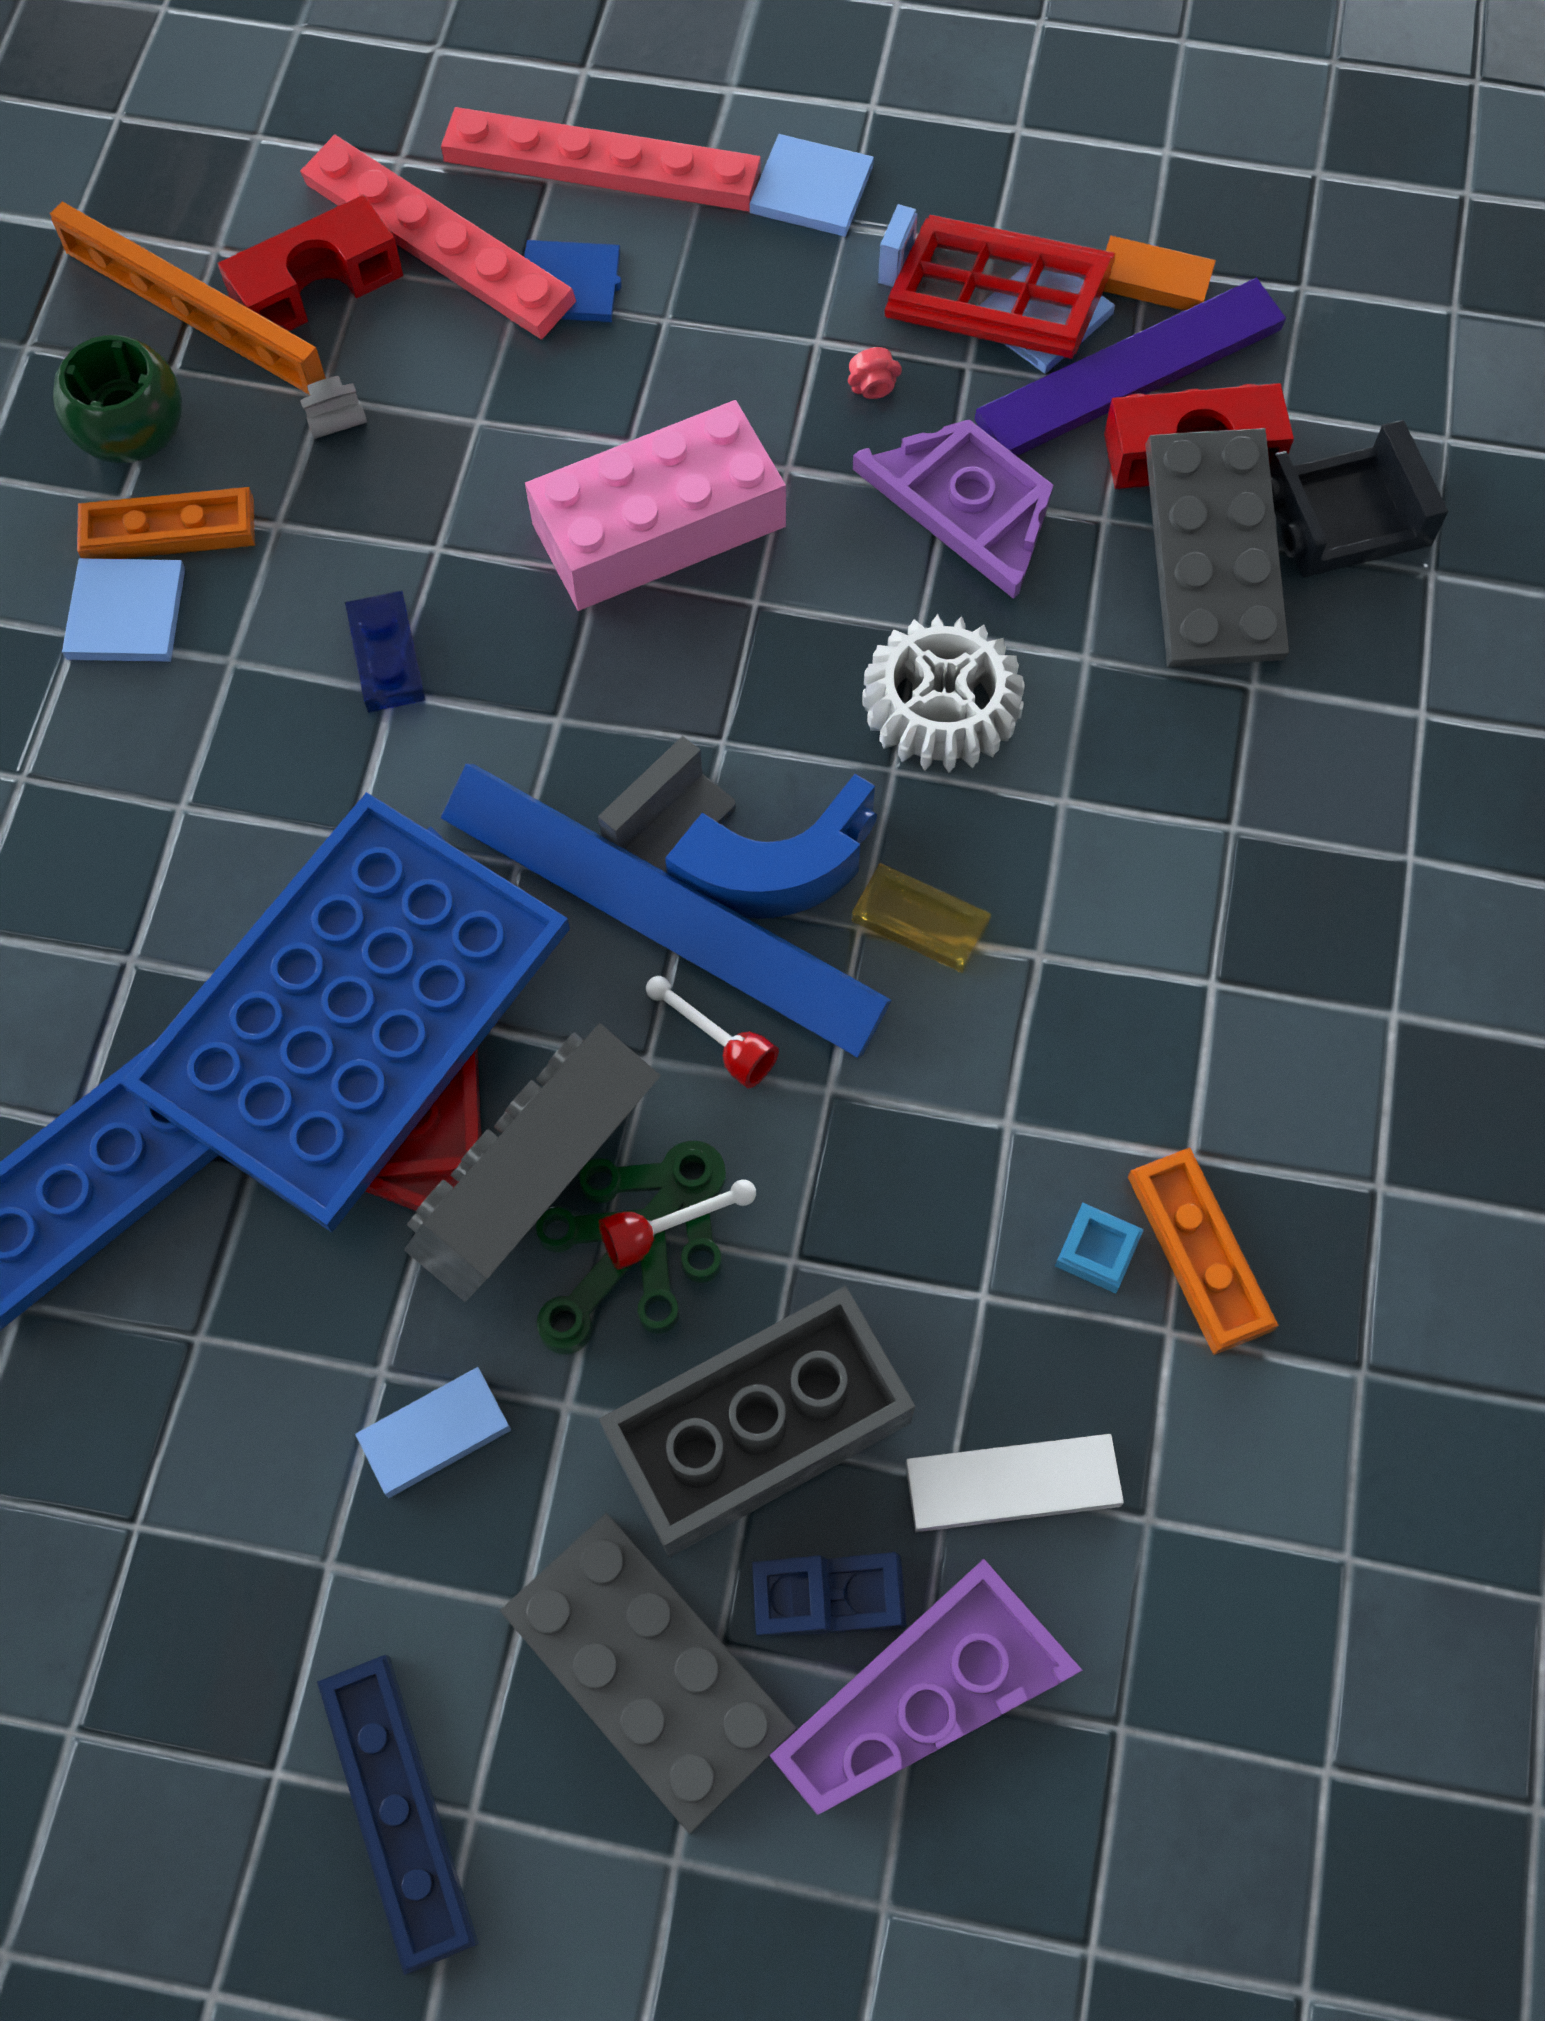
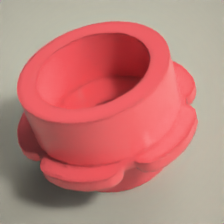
M882 347L869 348L856 354L850 360L848 384L854 393L863 394L867 399H878L888 395L894 389L897 381L896 377L901 375L902 368L898 361L893 360L888 349Z

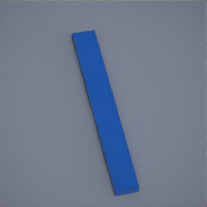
M465 764L441 815V819L855 1057L863 1056L892 1001L891 999L477 765Z

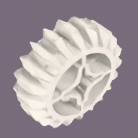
M937 614L934 620H932L930 628H924L913 619L911 625L908 626V635L893 629L891 636L888 637V646L877 645V649L873 653L872 664H868V668H866L864 673L866 689L863 690L862 704L865 710L868 711L867 722L870 726V731H880V742L883 749L899 745L898 756L901 762H904L914 754L920 756V764L924 771L932 764V760H943V765L949 773L955 767L956 759L962 758L973 768L979 761L980 752L994 757L995 753L999 750L1000 741H1009V738L1014 734L1015 722L1022 715L1024 703L1021 700L1025 684L1023 676L1017 674L1019 668L1017 656L1005 655L1006 646L1004 645L1003 638L987 642L988 632L985 625H982L973 632L965 630L966 625L962 616L955 622L954 627L943 626V622ZM907 678L913 684L912 699L904 704L896 688L903 679ZM980 683L985 688L990 702L982 710L974 703L975 695L973 694L974 687Z

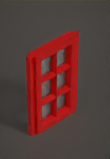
M929 215V218L925 219L888 296V303L884 309L885 317L1073 359L1111 275V269L1115 262V253ZM994 293L988 308L979 306Z

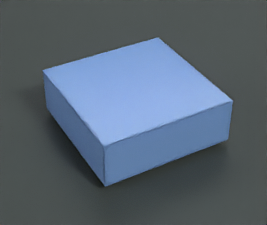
M898 204L880 244L878 283L894 286L916 240L918 214L914 208Z

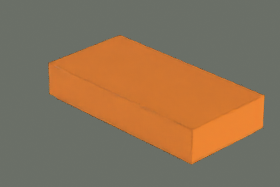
M1110 235L1105 251L1115 253V262L1104 292L1185 311L1204 302L1216 260Z

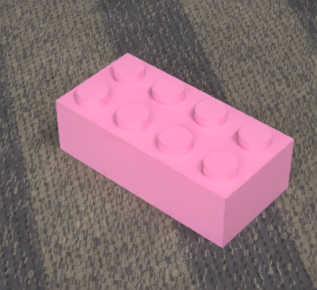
M736 400L525 482L532 525L578 611L786 527V484Z

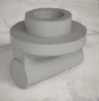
M339 376L309 384L307 388L310 396L300 400L303 409H305L306 419L314 439L367 423L362 404L356 395L354 383L342 385Z

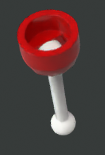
M655 976L647 982L646 992L652 1000H664L724 1046L722 1055L724 1067L743 1086L748 1089L753 1088L770 1072L778 1058L779 1048L764 1036L753 1032H741L732 1037L671 991V985L665 977Z
M738 1180L728 1192L653 1221H648L642 1215L631 1211L617 1212L599 1219L600 1234L608 1256L617 1270L641 1261L650 1251L654 1234L734 1203L740 1206L749 1205L756 1197V1188L748 1180Z

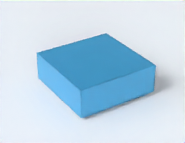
M1082 1202L1055 1267L1116 1294L1144 1229Z

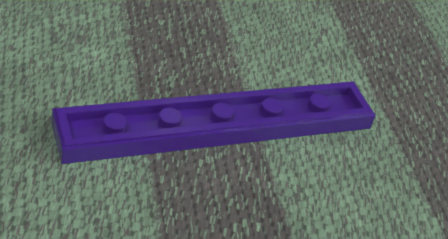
M1256 277L977 408L974 420L982 430L1018 456L1109 413L1112 398L1126 397L1132 394L1146 395L1281 331L1287 318Z

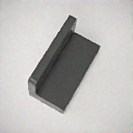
M682 736L598 816L602 837L667 873L666 856L701 813L722 824L735 812L736 802L702 773L701 750Z

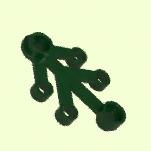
M694 1140L679 1143L671 1148L660 1163L616 1167L607 1159L597 1158L587 1162L580 1172V1184L584 1195L596 1203L608 1202L615 1198L617 1193L660 1190L644 1209L626 1211L638 1213L648 1221H653L679 1211L682 1207L686 1208L717 1196L722 1190L726 1178L725 1163L720 1153L711 1145ZM690 1162H696L705 1168V1172L700 1178L689 1180L681 1175V1169ZM598 1172H606L612 1176V1181L608 1187L597 1190L588 1185L592 1175ZM550 1208L537 1220L536 1232L544 1248L551 1252H563L570 1249L574 1244L603 1241L599 1229V1219L617 1212L573 1216L566 1209ZM710 1213L686 1222L688 1243L684 1246L681 1253L682 1268L690 1280L698 1283L713 1280L719 1274L722 1267L720 1249L713 1242ZM563 1221L569 1225L567 1234L560 1239L548 1238L545 1235V1231L552 1222ZM664 1230L654 1234L650 1251L641 1260L644 1295L638 1303V1315L643 1327L655 1334L670 1331L675 1327L679 1319L678 1303L675 1296L670 1292ZM697 1251H707L714 1257V1262L705 1270H697L689 1264V1259ZM606 1252L569 1296H557L547 1301L540 1309L537 1317V1329L546 1347L555 1353L564 1355L576 1353L584 1348L593 1332L590 1314L632 1265L617 1270ZM663 1301L671 1307V1313L665 1320L653 1321L646 1316V1310L653 1302ZM568 1311L576 1316L574 1326L564 1332L553 1329L551 1327L553 1317L559 1312Z

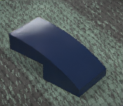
M896 1552L830 1559L818 1555L752 1562L756 1635L828 1634L907 1628L901 1555Z

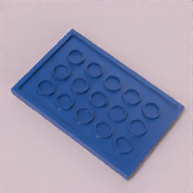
M366 792L126 1075L121 1084L128 1093L333 1233L570 930L568 918Z

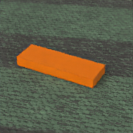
M250 487L78 503L77 552L81 558L126 559L255 546L254 498Z
M1186 1148L1132 1169L1128 1175L1130 1184L1213 1355L1273 1332L1279 1325L1191 1148Z

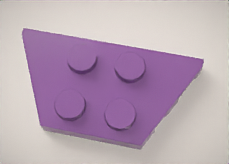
M970 419L944 426L936 433L922 432L902 438L901 447L872 455L870 448L859 450L853 455V470L1010 597L1014 599L1020 593L1051 501L1054 486L1051 482Z

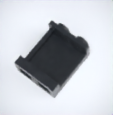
M1404 420L1383 424L1373 447L1293 466L1287 451L1273 454L1269 465L1274 513L1282 529L1283 547L1289 557L1295 558L1303 578L1432 546L1448 514V509Z

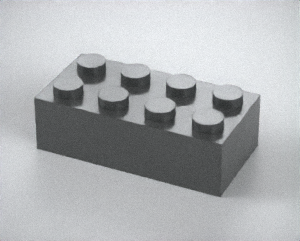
M601 1023L593 1029L585 1040L574 1032L548 1061L549 1064L535 1079L543 1087L541 1088L531 1080L505 1110L506 1112L494 1125V1128L501 1135L497 1137L492 1131L487 1129L461 1159L462 1162L451 1174L458 1181L457 1185L453 1188L443 1179L416 1210L417 1213L407 1223V1226L415 1234L404 1251L464 1302L491 1276L661 1076Z
M844 1286L599 1418V1421L665 1552L670 1558L911 1424L915 1405L847 1287Z

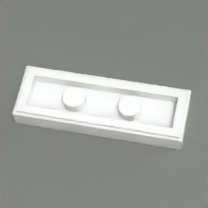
M1111 1434L906 1459L905 1462L915 1533L1121 1507L1124 1503Z

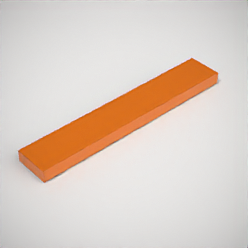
M62 201L50 213L51 220L66 254L309 395L310 393L307 388L309 384L326 379L315 346Z

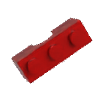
M364 194L217 263L231 299L287 331L308 322L300 292L312 281L322 278L339 280L348 286L357 299L404 276L395 237Z
M1281 383L1265 385L1244 384L1230 388L1188 389L1182 392L1150 395L1132 394L1126 397L1112 398L1104 437L1114 488L1149 486L1145 444L1150 435L1266 428L1269 465L1274 453L1287 451L1289 455L1294 437Z

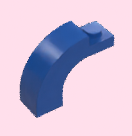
M854 774L813 826L795 837L782 841L761 842L744 838L704 813H701L666 856L667 873L746 918H775L810 909L838 893L859 872L861 843L869 835L877 819V813L873 812L875 786Z

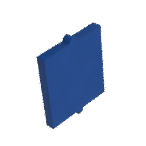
M527 240L524 257L573 289L576 302L561 319L612 322L615 293L622 288L621 278L618 276L621 253L620 245Z

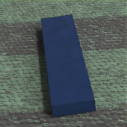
M385 1654L317 1681L404 1975L479 1945L390 1657Z

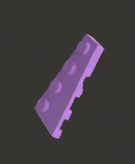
M983 1559L769 1756L818 1816L1083 1670Z

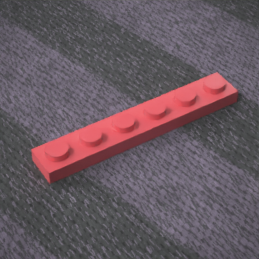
M459 107L454 108L441 144L444 162L748 212H750L749 203L761 173V156Z
M335 134L300 170L307 186L338 206L364 194L395 237L398 246L541 340L576 302L573 289Z

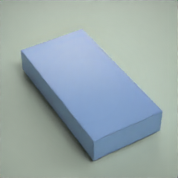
M476 1367L359 1431L355 1435L384 1494L391 1498L510 1432L511 1428L479 1367Z

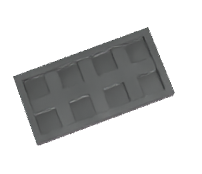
M1266 428L1150 435L1145 446L1167 667L1284 660L1289 654Z
M607 1513L499 1610L690 1835L770 1757V1754L797 1731L795 1725Z

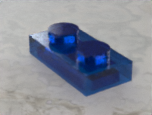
M403 591L345 602L363 699L368 713L426 701Z

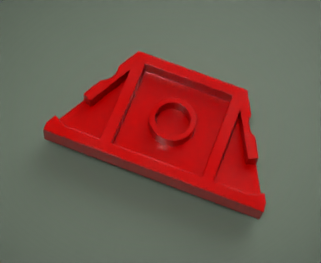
M478 1047L365 1192L416 1211L443 1179L453 1188L457 1185L458 1181L451 1174L462 1162L461 1159L481 1137Z

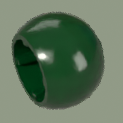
M103 335L91 338L71 350L61 362L55 374L52 398L57 419L70 440L81 450L95 458L112 463H133L145 460L164 448L176 433L182 412V397L178 379L166 360L146 343L135 338L120 335Z

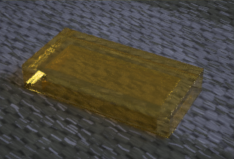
M879 863L852 911L851 921L963 973L989 925L991 914Z

